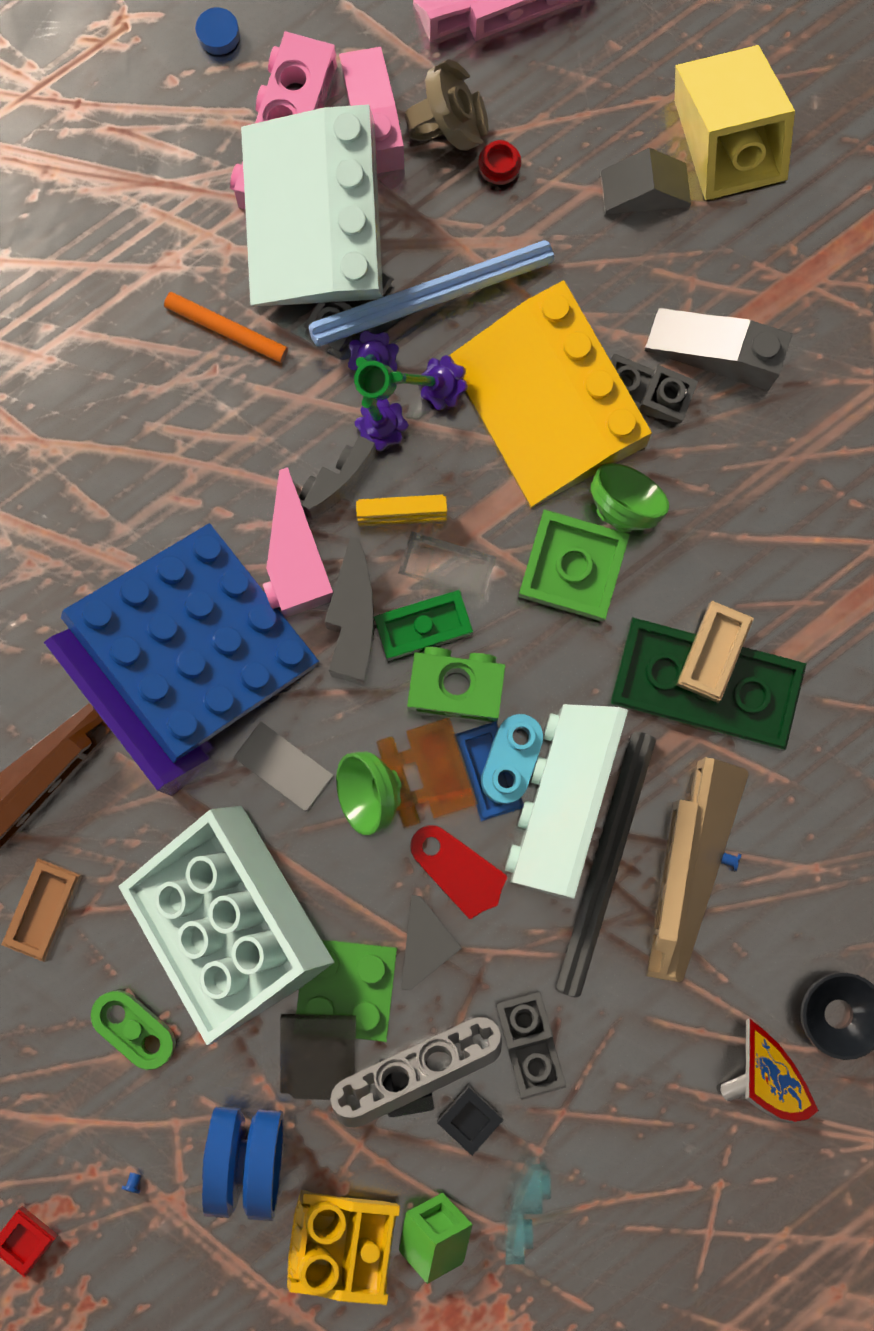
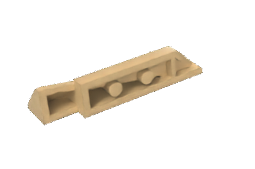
M705 757L697 763L692 802L686 800L673 802L646 972L648 977L676 982L683 981L748 779V771L745 768Z

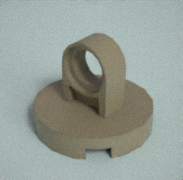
M447 59L428 70L425 80L427 99L408 108L405 112V119L411 139L425 141L444 134L448 141L456 148L468 151L484 142L481 137L488 134V117L480 92L477 91L471 94L464 82L470 75L457 61Z

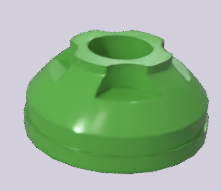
M616 463L604 464L598 468L590 485L598 516L602 521L611 524L618 531L631 532L632 530H645L656 527L668 513L669 501L662 489L645 474L631 467Z
M367 751L349 753L341 759L337 769L336 785L339 802L349 824L362 835H373L388 828L395 816L397 807L401 804L400 789L402 785L397 772L391 770L376 755Z

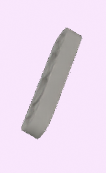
M473 1018L343 1079L336 1084L331 1093L330 1100L335 1117L346 1127L355 1128L363 1126L491 1064L499 1057L502 1049L499 1027L488 1018ZM480 1034L483 1039H488L489 1046L481 1049L478 1044H473V1036ZM460 1043L461 1051L464 1050L465 1053L464 1060L459 1059V1053L454 1044ZM435 1052H445L452 1058L449 1067L439 1072L430 1070L425 1065L426 1060ZM393 1072H402L409 1077V1083L402 1091L390 1092L383 1086L386 1076ZM375 1083L377 1094L380 1098L376 1102L374 1101L373 1093L369 1089V1085ZM354 1094L357 1100L360 1099L361 1106L354 1111L346 1102V1097Z

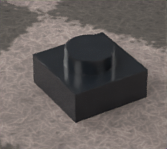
M468 1085L437 1120V1124L473 1156L504 1119Z

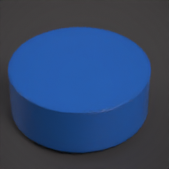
M220 7L207 9L196 21L195 30L199 44L208 53L214 55L226 54L232 51L238 44L240 38L236 17L227 9Z

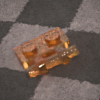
M450 717L406 731L411 749L398 753L393 736L376 742L381 760L391 770L397 772L401 781V804L397 807L396 812L399 813L403 828L421 823L416 806L429 802L434 819L478 804ZM416 763L424 788L411 792L403 767Z

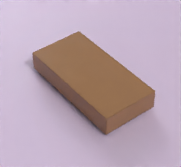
M38 858L1 945L40 961H48L83 875Z

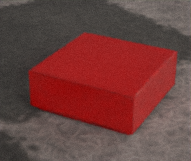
M22 1206L0 1232V1258L25 1278L59 1235Z

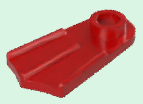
M427 825L415 832L410 843L412 856L469 919L474 918L483 911L498 906L501 891L507 880L505 873L441 827ZM429 837L436 838L440 844L438 852L433 855L426 854L422 848L424 840Z

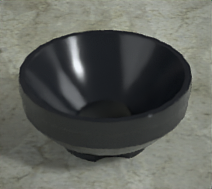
M845 972L827 975L813 983L804 996L800 1011L801 1024L811 1043L822 1053L842 1060L858 1059L874 1050V985L859 975ZM834 1000L845 1002L850 1009L849 1021L840 1028L830 1026L825 1018V1009Z

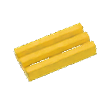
M442 494L358 499L356 501L358 526L447 522L446 496Z

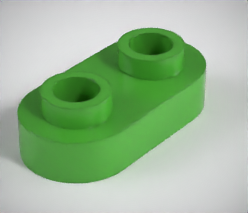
M115 990L101 995L93 1004L91 1022L94 1029L134 1065L141 1069L152 1070L161 1067L170 1060L176 1046L172 1030L133 995L126 991ZM114 1005L121 1006L125 1011V1018L122 1022H115L110 1016L111 1008ZM150 1035L156 1036L160 1041V1048L155 1053L149 1052L145 1047V1040Z

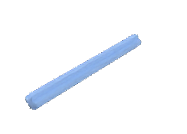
M543 240L314 321L309 325L311 339L316 346L320 347L547 266L554 261V252L551 244Z

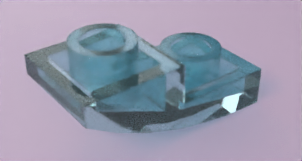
M529 1157L517 1178L509 1201L503 1243V1255L506 1265L525 1264L524 1249H533L532 1219H524L523 1214H543L542 1200L551 1199L550 1170H541V1162L538 1157Z

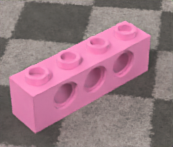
M285 31L280 47L274 46L270 54L268 71L271 75L268 85H261L256 99L258 116L255 123L324 108L337 68L335 45ZM293 83L304 85L298 90L286 89L288 85ZM243 162L242 165L236 164L234 166L230 181V189L234 190L238 207L241 209H245Z

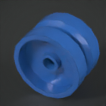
M217 1106L214 1108L203 1158L202 1205L204 1216L229 1218L237 1208L240 1188L243 1187V1209L247 1218L250 1220L273 1221L277 1207L282 1166L283 1111L259 1109L251 1120L247 1140L245 1139V1117L240 1108Z

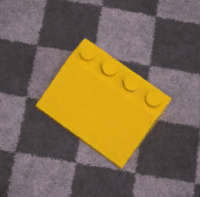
M564 280L525 300L449 355L455 364L465 368L466 374L463 380L468 385L465 392L531 509L595 475L598 468L602 465L617 463L647 447L652 432Z

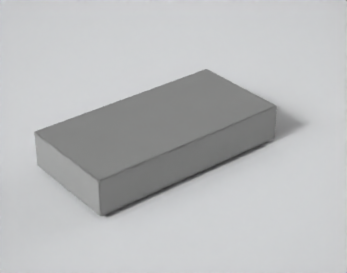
M261 721L233 757L306 812H308L334 777L333 774Z

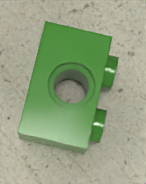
M425 647L424 653H414L407 704L408 712L490 723L498 721L505 664L496 663V656L470 653L469 659L451 657V650L438 647ZM452 673H461L467 677L470 687L461 695H453L444 687L443 682L445 678Z

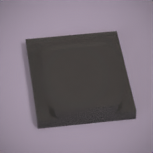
M281 1014L280 1094H290L295 1099L330 1100L332 1090L336 1084L355 1074L356 1016Z

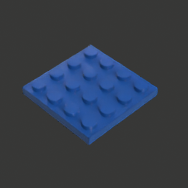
M210 523L65 608L61 614V619L173 763L314 669L319 662L278 608H271L266 593Z

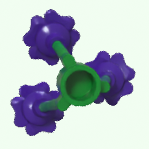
M366 330L360 334V340H353L349 344L351 357L348 367L351 370H357L354 375V384L357 391L364 396L360 410L363 417L356 419L355 427L361 432L362 437L375 443L376 450L383 451L391 444H400L403 439L401 432L406 431L409 426L402 416L401 405L399 403L390 405L387 399L394 393L397 384L424 386L421 390V397L429 400L435 409L441 410L445 408L446 404L449 407L458 405L460 395L468 388L467 382L463 380L466 370L463 366L455 364L451 356L445 355L440 360L436 358L430 359L427 370L421 375L397 371L398 366L396 362L399 352L398 345L394 343L389 344L390 337L386 332L374 334Z

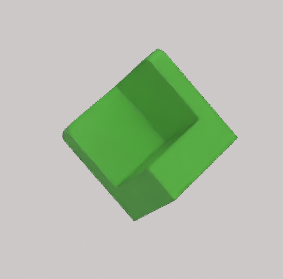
M441 1193L406 1212L399 1251L428 1284L463 1264L473 1224L444 1193Z

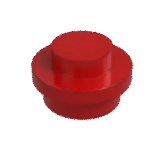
M504 140L493 141L480 152L478 168L483 178L488 182L498 185L507 184L518 176L521 169V156L511 143Z

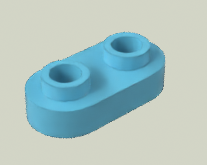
M525 714L512 715L501 723L496 732L481 776V787L484 794L495 803H512L521 798L527 790L543 743L542 728L534 718ZM514 730H525L528 734V742L524 745L517 744L513 739ZM500 772H509L513 776L514 782L512 787L503 788L498 783Z

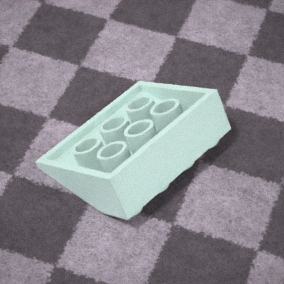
M370 105L324 107L242 126L250 305L258 307L376 300L382 298L383 284L375 123Z
M564 704L559 711V715L550 713L543 739L551 741L546 759L538 756L530 783L538 785L533 802L525 800L518 821V827L525 829L520 846L512 844L504 870L512 873L510 883L559 898H575L627 716V709Z
M242 806L210 809L118 886L206 1045L213 1044L300 989L334 963V960Z

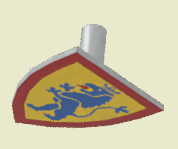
M750 1018L747 1019L746 1074L722 1083L720 1087L722 1096L725 1100L732 1101L745 1095V1099L779 1121L796 1123L808 1120L819 1110L794 1062L780 1044Z

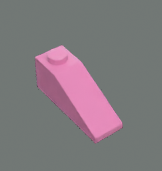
M381 47L339 54L348 105L369 104L375 123L377 174L404 169V145L396 104Z
M288 467L279 470L266 567L271 581L263 584L271 608L280 607L285 618L330 603L333 595Z

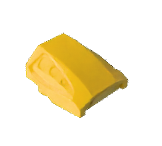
M301 1190L294 1211L288 1253L287 1288L289 1292L314 1295L343 1302L387 1305L388 1294L386 1292L393 1231L396 1216H399L400 1206L386 1201L335 1197Z

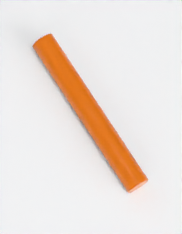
M172 291L168 293L164 301V308L279 363L284 361L288 353V347Z

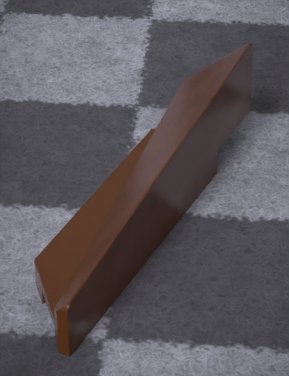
M90 703L0 772V851L112 732Z

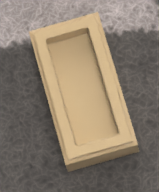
M711 601L676 686L719 703L754 618Z

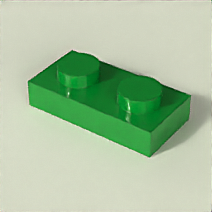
M460 590L374 616L387 661L425 650V647H435L473 635V629Z

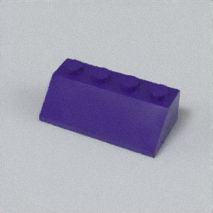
M70 629L53 635L44 641V644L157 791L173 796L215 763L208 754L214 749L209 740L173 763Z

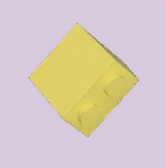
M756 45L675 65L674 101L705 200L788 180L795 109L760 46Z

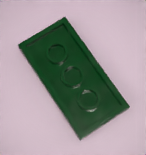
M634 617L631 618L609 705L782 752L786 750L807 663L742 647L723 697L717 703L676 686L697 634Z

